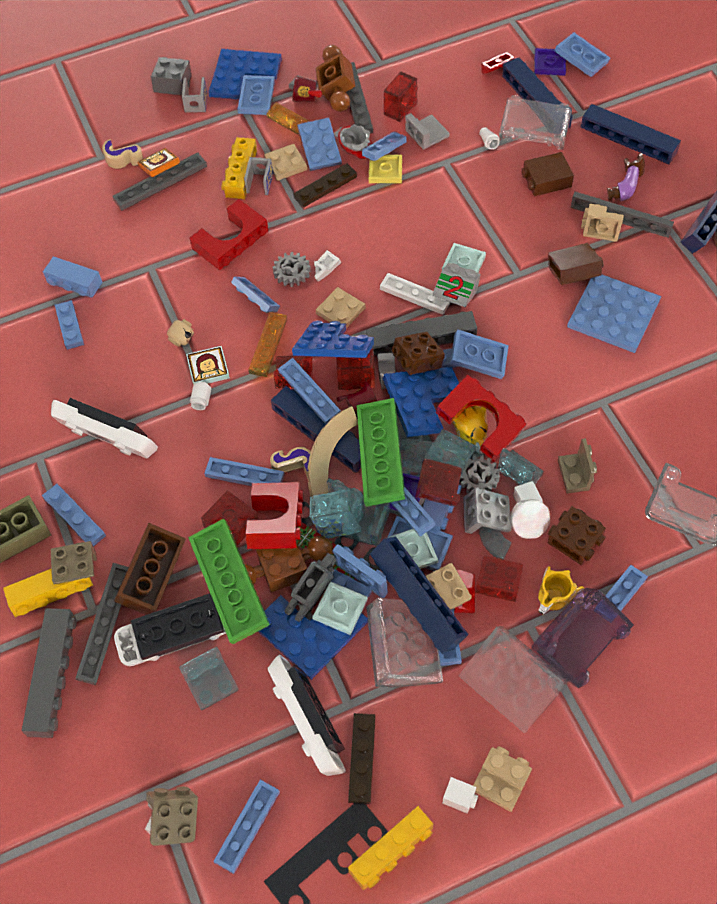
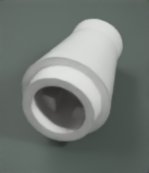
M486 127L480 130L479 134L487 149L493 150L499 146L498 135Z

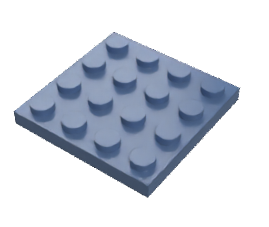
M605 275L593 277L590 279L567 327L635 353L660 302L661 296Z

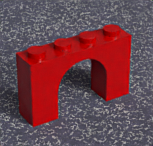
M240 199L227 208L228 219L242 229L237 237L230 240H219L203 228L189 237L191 248L218 270L229 265L233 259L240 256L244 250L252 246L255 241L269 231L267 219Z
M467 375L438 405L436 414L451 425L469 407L479 406L489 410L495 418L496 429L482 443L480 451L495 462L521 434L527 423L522 416L512 412L505 402H500L492 391L482 387L476 378Z
M299 482L252 483V511L276 510L285 514L273 520H247L245 533L247 549H285L297 547V540H301V529L298 527H302V516L299 514H303L302 502L304 501V492L300 490Z

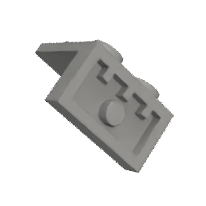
M411 113L405 116V130L423 150L450 136V133L433 115L420 121Z
M474 488L463 497L465 533L472 534L481 526L504 532L511 531L508 496Z

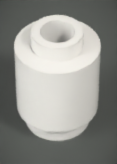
M201 381L193 385L190 403L191 407L196 410H204L209 404L211 387L206 382Z

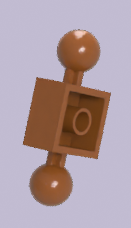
M328 45L322 53L324 63L315 68L318 89L330 101V105L335 111L343 112L350 105V97L346 92L356 87L352 64L342 54L338 46Z
M316 536L310 540L306 548L301 550L298 544L296 548L256 549L260 565L252 567L245 564L253 585L256 583L257 578L265 576L272 593L298 583L307 570L304 561L308 559L322 561L328 553L332 555L333 545L328 538Z

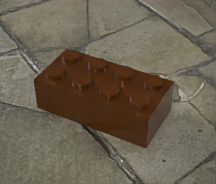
M148 523L114 602L145 615L156 612L186 538Z

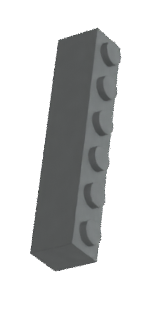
M460 312L452 315L366 329V335L374 337V345L369 352L370 358L376 357L378 354L392 353L395 338L427 331L438 345L453 343L457 329L477 335V325L473 312Z
M45 608L22 725V732L27 737L53 738L54 731H57V712L62 706V698L60 696L66 684L64 674L65 669L69 667L68 652L73 646L72 630L76 628L77 623L76 617L70 609Z

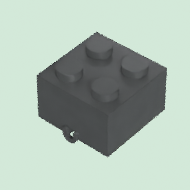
M159 57L151 75L153 92L182 95L183 78L187 79L188 88L190 87L192 75L189 60Z

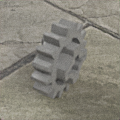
M293 252L290 255L284 253L283 258L278 256V261H274V278L278 279V283L283 281L284 286L288 283L291 287H293L294 283L299 286L300 281L305 283V278L310 277L311 267L305 255L300 257V253L296 255Z
M473 455V460L467 457L466 463L461 462L458 469V477H460L462 488L467 487L466 493H469L474 488L491 492L492 488L496 489L497 482L500 480V469H496L497 463L491 464L490 458L484 460V455H481L480 459Z

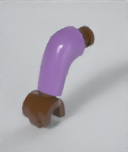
M639 153L637 160L629 162L628 158L624 159L626 176L613 189L607 188L609 200L620 198V201H625L632 197L636 190L638 177L644 173L645 160L642 153Z

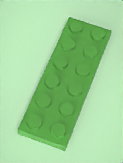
M394 398L357 405L363 493L366 507L405 500Z
M222 519L188 537L229 642L235 644L269 626V621L227 521Z

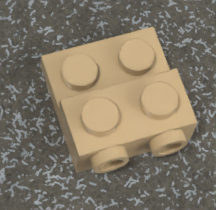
M590 204L589 208L585 207L581 229H584L583 236L617 242L624 215L606 212V206Z
M499 746L497 749L492 747L473 785L476 787L475 793L512 812L532 768L529 767L527 760L521 757L514 759L508 756L509 752Z

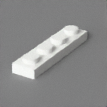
M387 273L380 284V290L444 315L451 303L432 296L433 291L390 273Z

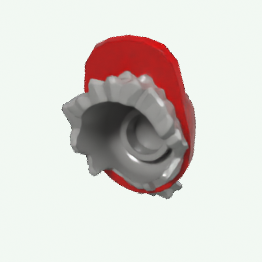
M353 124L352 126L340 127L334 134L335 137H338L339 144L345 152L353 154L360 159L366 158L362 156V150L373 144L369 139L370 131L365 130L363 126Z

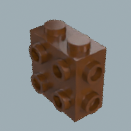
M427 331L397 337L392 347L393 356L397 358L409 375L442 368L445 353Z
M572 506L568 512L566 510L563 511L559 517L560 522L558 525H553L548 531V544L582 565L585 560L589 561L595 553L593 550L595 546L600 547L605 540L604 532L606 527L600 521L593 520L587 516L581 509H576Z

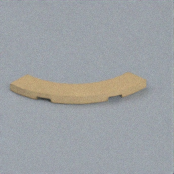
M352 406L333 416L326 426L322 428L313 444L308 463V488L313 506V495L331 494L328 468L336 444L348 430L358 425V420Z

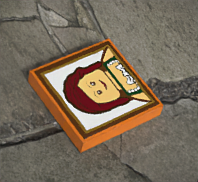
M164 148L137 163L143 171L154 177L179 164L180 160L179 157Z

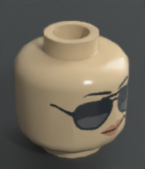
M185 319L182 321L175 320L167 331L168 340L178 347L187 345L194 335V331L191 328L192 324Z

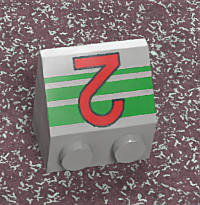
M448 263L440 274L432 296L466 307L477 293L481 274L472 269H465L457 264Z

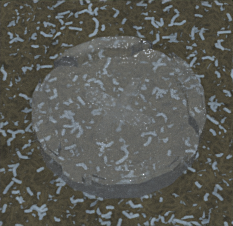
M536 499L523 500L515 505L511 512V526L519 536L534 539L546 532L550 525L551 516L548 508L542 502Z

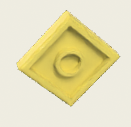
M384 155L376 161L369 159V183H402V155Z

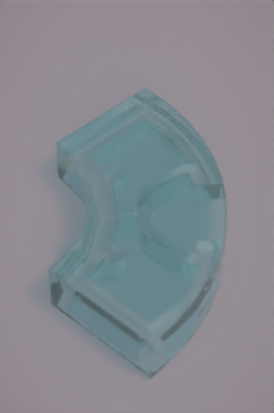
M481 526L479 528V535L483 545L490 554L504 561L511 542L504 538L500 530Z

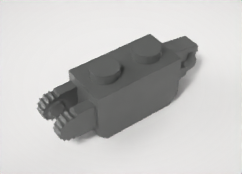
M328 553L322 561L318 560L317 563L313 561L291 593L292 599L285 609L287 615L294 611L298 603L302 607L296 614V621L300 622L308 610L312 611L334 577L332 575L334 572L332 567L336 562V557Z

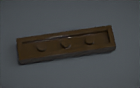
M346 163L293 193L294 199L304 208L357 178V172Z
M354 713L348 803L371 804L375 714Z

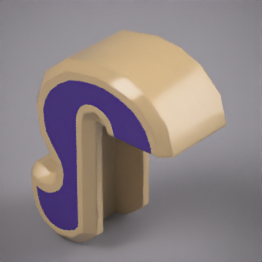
M109 139L102 146L106 163L115 169L123 168L130 162L132 166L138 165L137 162L143 159L141 148L136 144L114 150Z
M296 447L291 449L287 455H284L282 450L274 452L270 458L271 468L286 473L303 467L309 482L308 463L311 450L305 447Z

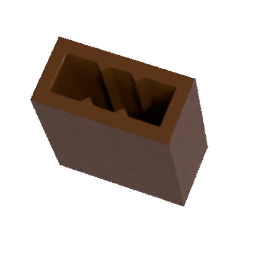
M562 152L525 160L524 167L522 168V176L526 178L528 188L532 190L534 196L572 187L574 174Z
M588 243L548 253V268L561 285L602 275L603 259L596 254L595 249H592Z

